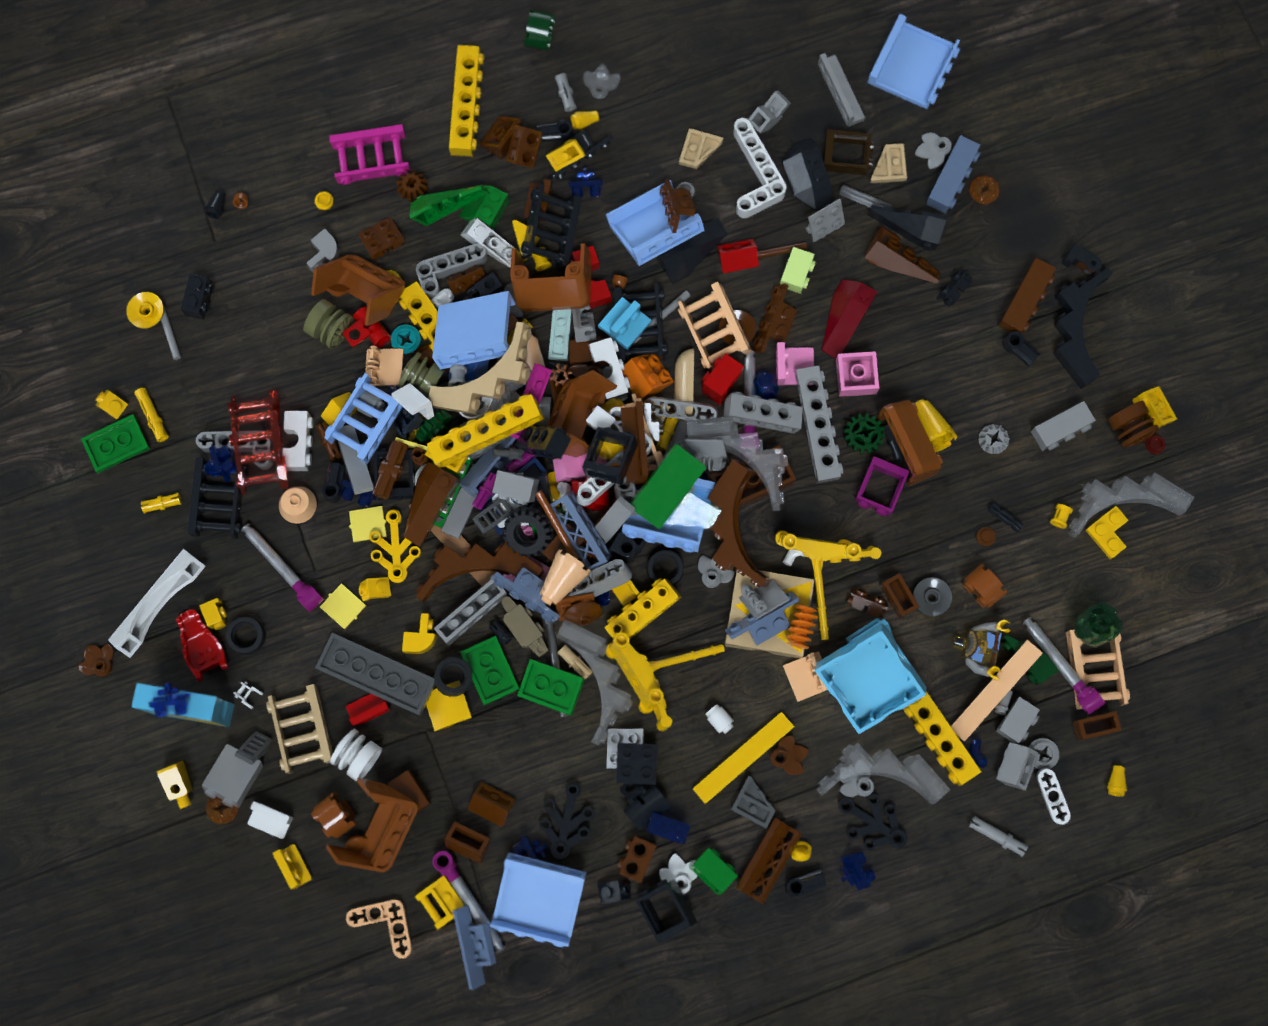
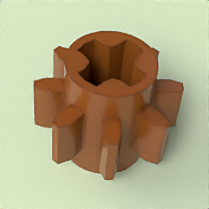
M558 363L556 365L557 370L551 369L554 374L550 377V380L554 379L556 382L555 386L559 383L564 385L566 380H572L569 376L573 370L569 371L567 369L568 364L561 367ZM561 371L564 372V377L562 379L559 378V373Z

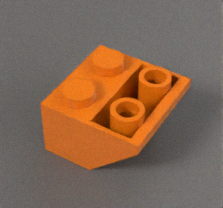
M655 354L631 358L624 365V370H622L623 376L628 378L630 390L633 394H636L637 399L641 398L642 401L653 397L674 382L670 373L664 368Z

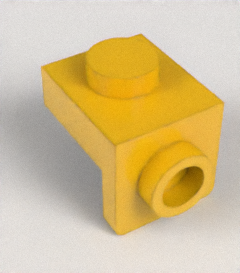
M108 390L102 391L96 398V406L115 419L119 418L128 405Z
M369 578L362 581L359 586V594L362 596V601L390 597L389 578Z

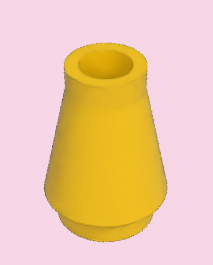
M596 110L575 112L571 115V123L574 129L581 130L599 121Z
M1113 766L1107 786L1108 794L1125 796L1127 791L1125 767Z

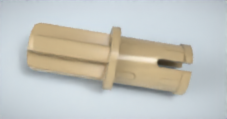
M567 645L559 650L558 654L569 664V668L572 667L585 679L591 675L592 670Z

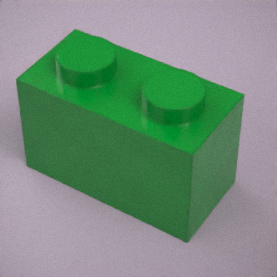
M708 848L689 868L719 896L738 876L735 874L736 870L730 864H725L720 859L721 856L716 850Z

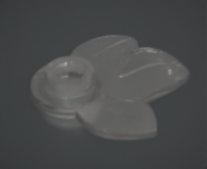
M602 64L595 70L594 74L585 72L583 80L585 85L590 88L591 94L595 98L601 99L606 97L609 91L616 89L620 82V75H610L605 65ZM601 88L603 91L597 92L596 90Z

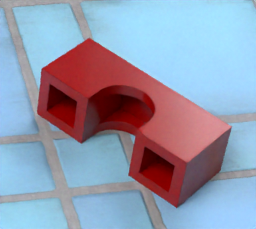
M594 246L587 247L592 255V271L600 269ZM581 250L572 252L573 259L570 260V263L580 261ZM591 280L590 309L611 303V295L606 280L598 282Z

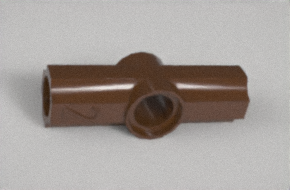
M392 441L386 459H383L378 472L379 477L372 493L373 495L389 500L395 482L401 476L402 464L409 448L408 445L400 441Z

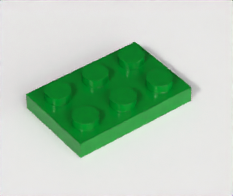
M134 414L81 438L96 473L107 470L150 449Z
M496 636L460 652L463 660L469 664L472 670V680L484 706L520 689Z
M530 659L517 696L572 716L585 678Z

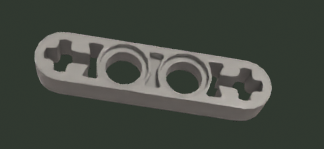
M655 396L647 399L651 400V402L654 401V404L659 406L664 402L663 412H660L661 408H655L656 416L711 423L718 416L717 408L710 404ZM673 403L676 406V412L669 413L666 409L667 404ZM692 406L695 409V415L688 416L685 413V408ZM699 407L702 408L700 412H707V410L710 409L711 413H714V415L711 416L710 419L707 418L706 414H701L700 418L697 417L699 414Z

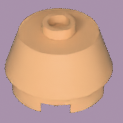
M302 486L287 489L279 500V511L282 517L288 522L296 524L309 520L314 515L317 507L315 495L311 490Z

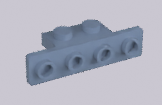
M524 567L520 569L513 582L498 572L491 576V579L494 581L493 583L497 587L508 590L513 598L525 602L527 608L542 614L541 617L544 620L555 622L560 618L557 613L545 606L546 603L541 600L540 591L544 581Z
M793 592L785 593L790 599L788 602L757 620L749 613L743 620L732 623L729 628L725 629V632L731 639H734L749 631L754 643L758 646L790 627L783 610L797 603L799 599Z
M464 905L453 910L469 989L474 990L485 984L482 966L493 965L496 963L488 923L473 924L469 905Z

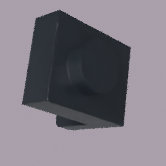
M628 879L598 884L601 904L631 899V887Z

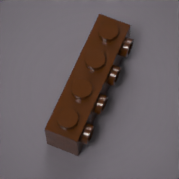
M1035 258L1002 318L999 327L1010 333L1014 331L1020 333L1023 331L1025 333L1030 325V322H1028L1030 316L1034 317L1039 309L1036 306L1038 301H1043L1048 292L1045 290L1047 284L1051 286L1056 277L1053 274L1056 269L1055 267Z

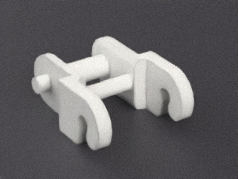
M241 682L242 686L238 692H233L236 695L235 698H241L243 704L253 709V706L247 703L246 698L251 691H255L260 695H263V693L253 686L251 688L247 686V682ZM245 688L249 689L246 695L242 697L241 693Z

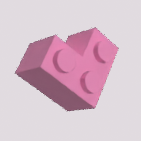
M563 454L561 460L554 459L556 482H571V480H581L584 482L585 478H590L585 476L582 468L587 454L579 457ZM599 455L596 463L606 465L607 459L604 460Z

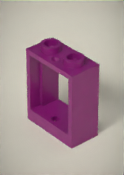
M874 456L854 502H857L861 508L876 510L878 515L890 516L893 513L909 471ZM873 469L899 480L889 507L862 497Z

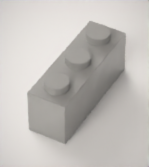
M1083 401L1034 427L1031 433L1042 451L1047 448L1051 451L1058 447L1059 442L1062 440L1068 442L1076 437L1075 434L1077 432L1085 433L1092 428L1091 425L1096 420Z

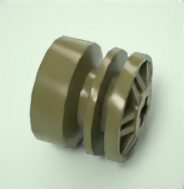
M322 299L310 311L303 331L314 339L320 338V342L326 344L328 348L335 349L345 339L342 333L352 325L353 317L342 309L337 310L336 305L328 300Z
M417 352L402 371L398 387L402 388L408 382L417 387V390L428 398L431 386L438 384L445 369L440 370L435 362L430 368L426 367L428 357H425L423 362L419 363L418 361L422 354Z

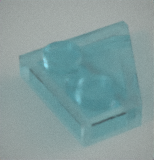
M688 491L669 518L668 523L670 525L682 524L692 527L711 528L720 515L721 510Z

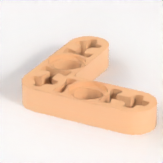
M390 900L355 908L347 913L346 921L352 927L387 920L395 956L406 958L411 954L412 943L405 907L401 901ZM393 903L396 906H400L397 915L398 917L402 916L403 920L391 921V918H395V913L390 912ZM374 907L379 908L381 911L378 919H373L370 916V911ZM363 909H366L368 922H365V918L358 919L357 924L355 921H351L354 912L357 915L365 914ZM396 923H401L404 926V932L401 935L394 933L393 927ZM406 935L407 940L402 941L403 945L408 947V950L405 951V955H402V952L397 950L401 946L400 941L395 942V938H402Z

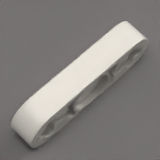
M1042 768L1037 772L1036 779L1050 816L1057 824H1066L1070 820V811L1056 775L1052 770ZM1046 772V774L1051 775L1048 780L1050 785L1055 784V787H1048L1047 782L1041 780L1044 777L1043 773ZM1051 791L1058 792L1059 797L1055 802H1051L1048 799V794ZM1058 805L1060 811L1065 812L1062 820L1056 817L1058 815L1057 808H1052L1051 806Z

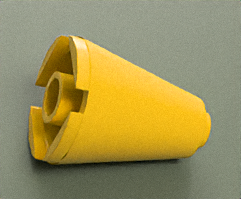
M923 399L915 403L918 409L917 415L935 452L937 453L952 444L951 440L953 438L957 439L956 432L930 401Z

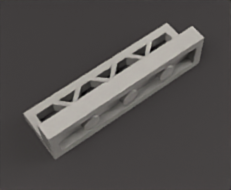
M825 53L821 54L818 66L847 127L864 121V114L836 55L827 58Z

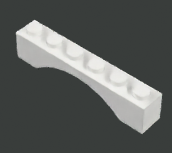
M183 549L108 641L116 649L131 658L143 643L149 626L161 608L180 589L193 582L205 565Z

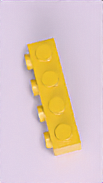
M660 578L652 584L653 588L649 592L645 590L637 596L638 601L633 605L632 603L627 604L622 609V614L618 617L617 615L611 617L607 621L608 625L604 628L612 638L617 633L624 632L629 636L630 640L682 598V596L668 579L662 580Z

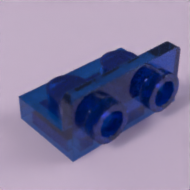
M653 813L646 832L685 845L690 825Z

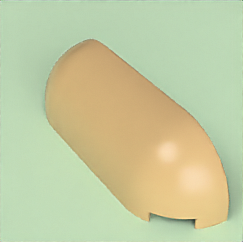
M688 349L682 352L675 362L674 399L693 402L694 349ZM692 406L685 408V413L688 416H693ZM684 420L685 422L692 423L690 420Z

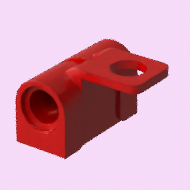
M367 306L362 307L353 315L355 323L343 331L342 334L352 347H355L368 337L373 346H377V349H380L391 341V336L379 321L366 326ZM353 330L360 332V337L356 340L349 337L350 332Z

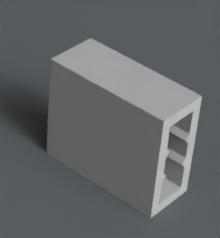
M226 744L204 780L202 787L207 796L214 799L218 797L222 799V803L229 807L234 805L239 808L263 765L260 760L249 764L235 757L238 749Z

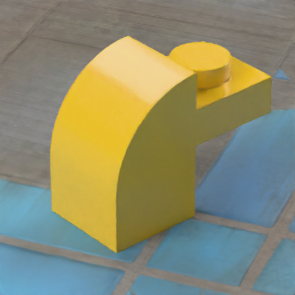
M421 613L419 633L404 632L402 651L405 654H423L434 646L437 635L430 633V631H433L434 619H431L429 614Z

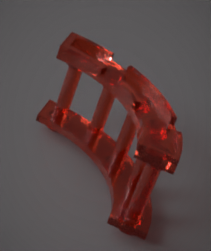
M277 390L269 391V397L266 400L237 404L235 396H231V403H228V412L231 415L232 435H229L230 445L234 446L238 477H236L237 489H241L242 495H246L247 485L273 481L280 483L281 489L289 488L285 456L280 454L283 441L281 427L279 428L278 423L280 421V403ZM265 407L269 409L265 413L239 416L238 412ZM264 420L271 424V429H268V431L239 435L238 424ZM264 439L273 441L274 450H270V452L241 456L240 443ZM266 460L276 461L277 471L274 474L245 478L243 464Z

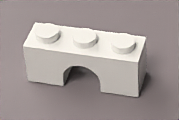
M610 337L589 344L593 362H607L612 369L611 375L607 379L617 385L615 390L605 394V399L628 393L630 384L628 378L624 377L622 373L624 365L622 359H618L616 354L619 351L616 340L612 341Z
M308 411L284 412L285 432L298 435V443L294 447L283 448L282 467L285 471H308L309 465L312 464V455L309 454V447L313 445L310 428H313L314 421Z

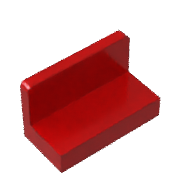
M753 239L717 246L723 273L759 266L757 246Z
M369 694L346 706L350 715L349 720L355 728L391 710L386 700L373 694Z

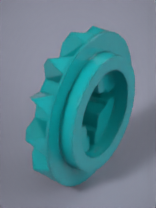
M401 325L392 332L391 344L394 349H404L403 354L406 355L407 353H413L419 348L421 336L414 326ZM409 336L411 343L406 342L403 344L401 337L406 338Z

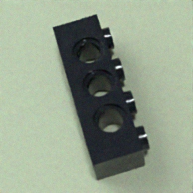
M534 424L522 430L515 446L530 455L561 460L572 438L566 435L567 432L559 427L555 429L551 426L547 428L543 425L538 426Z

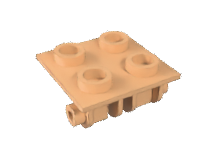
M370 346V349H367L365 373L371 378V385L398 386L403 367L404 349H377V346Z
M819 651L783 665L797 702L828 690L815 672L816 663L822 660Z

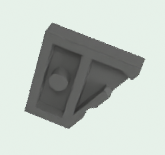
M748 776L731 810L766 829L775 813V809L765 798V795L755 784L752 777Z

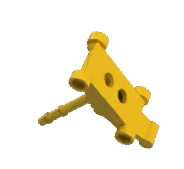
M784 530L778 531L774 537L778 545L788 550L795 549L801 551L805 557H809L812 561L821 640H828L829 627L827 626L822 579L823 561L830 560V563L842 562L841 559L848 558L849 561H860L861 557L878 559L881 556V550L874 546L861 549L858 544L851 543L846 539H842L839 542L796 537Z
M624 632L617 633L613 638V642L608 644L605 649L606 656L610 659H616L639 697V710L644 714H649L654 710L658 721L657 728L660 731L667 730L672 724V719L667 716L664 695L653 672L662 667L690 660L694 661L701 657L716 655L725 651L723 644L659 661L648 662L645 655L637 653L629 644V636Z

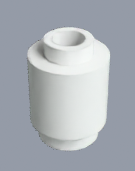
M717 704L705 714L708 717L707 720L719 734L722 731L726 734L734 727L731 724L734 720L723 707H719Z

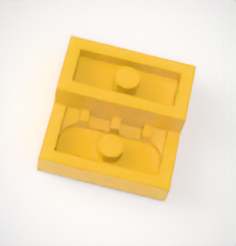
M456 681L447 684L446 686L451 688H457L461 686L460 681ZM438 689L432 691L426 706L434 731L472 718L464 694L457 697H449L443 695Z

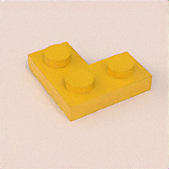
M1115 506L1085 531L1111 560L1126 548V545L1115 534V531L1129 520Z

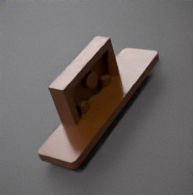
M665 179L664 185L660 187V196H662V205L665 206V215L668 217V226H670L672 233H676L680 215L694 216L695 206L690 190L684 188L674 189L671 187L669 179Z
M787 284L776 285L772 290V297L765 309L764 319L760 323L758 335L753 341L752 351L755 354L764 353L769 338L776 342H786L797 312L795 308L783 302L789 286Z

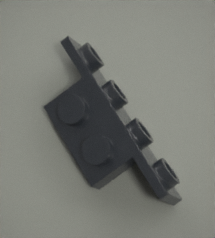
M584 129L576 133L568 140L576 139L585 156L558 171L552 172L548 175L549 178H556L558 180L566 174L564 171L569 168L572 170L581 164L580 160L591 158L596 154L595 150L598 148L603 149L610 144V140L613 139L612 135H606L593 144ZM566 140L565 142H563L562 144H560L559 146H557V147L554 148L553 150H555V149H557V148L563 146L568 140Z

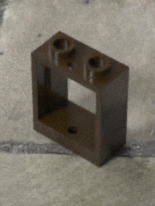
M827 129L823 158L826 171L866 175L868 169L872 168L873 158H869L870 152H873L874 141H871L872 134ZM834 142L864 145L863 165L832 162Z

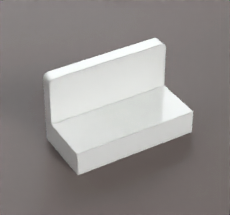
M409 383L392 393V397L410 414L414 415L420 412L426 419L434 417L431 401L412 384Z
M253 801L250 808L253 812L249 818L248 825L284 839L293 817Z

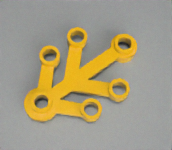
M392 509L386 514V520L390 524L392 546L382 538L378 531L371 532L369 538L392 556L393 564L386 560L379 550L371 552V559L374 562L380 563L388 570V577L392 582L401 583L407 577L406 569L415 559L421 556V550L417 546L411 547L408 557L401 563L400 556L412 542L405 538L401 544L399 543L398 524L402 521V515L398 510ZM391 514H396V519L391 520ZM374 534L379 535L377 540L372 539ZM415 549L419 551L416 556L412 555V551ZM375 553H380L379 559H374ZM396 570L401 571L399 576H394Z

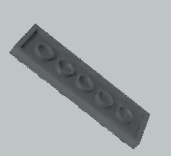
M334 633L331 634L315 667L324 673L421 716L435 687L434 678Z

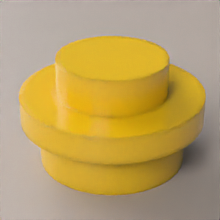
M320 192L315 197V204L320 210H328L334 203L332 195L328 192Z

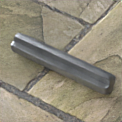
M842 185L839 191L840 195L868 207L872 205L892 208L891 204L847 185Z

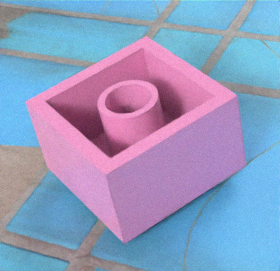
M876 352L838 354L836 358L839 397L877 394L879 379Z

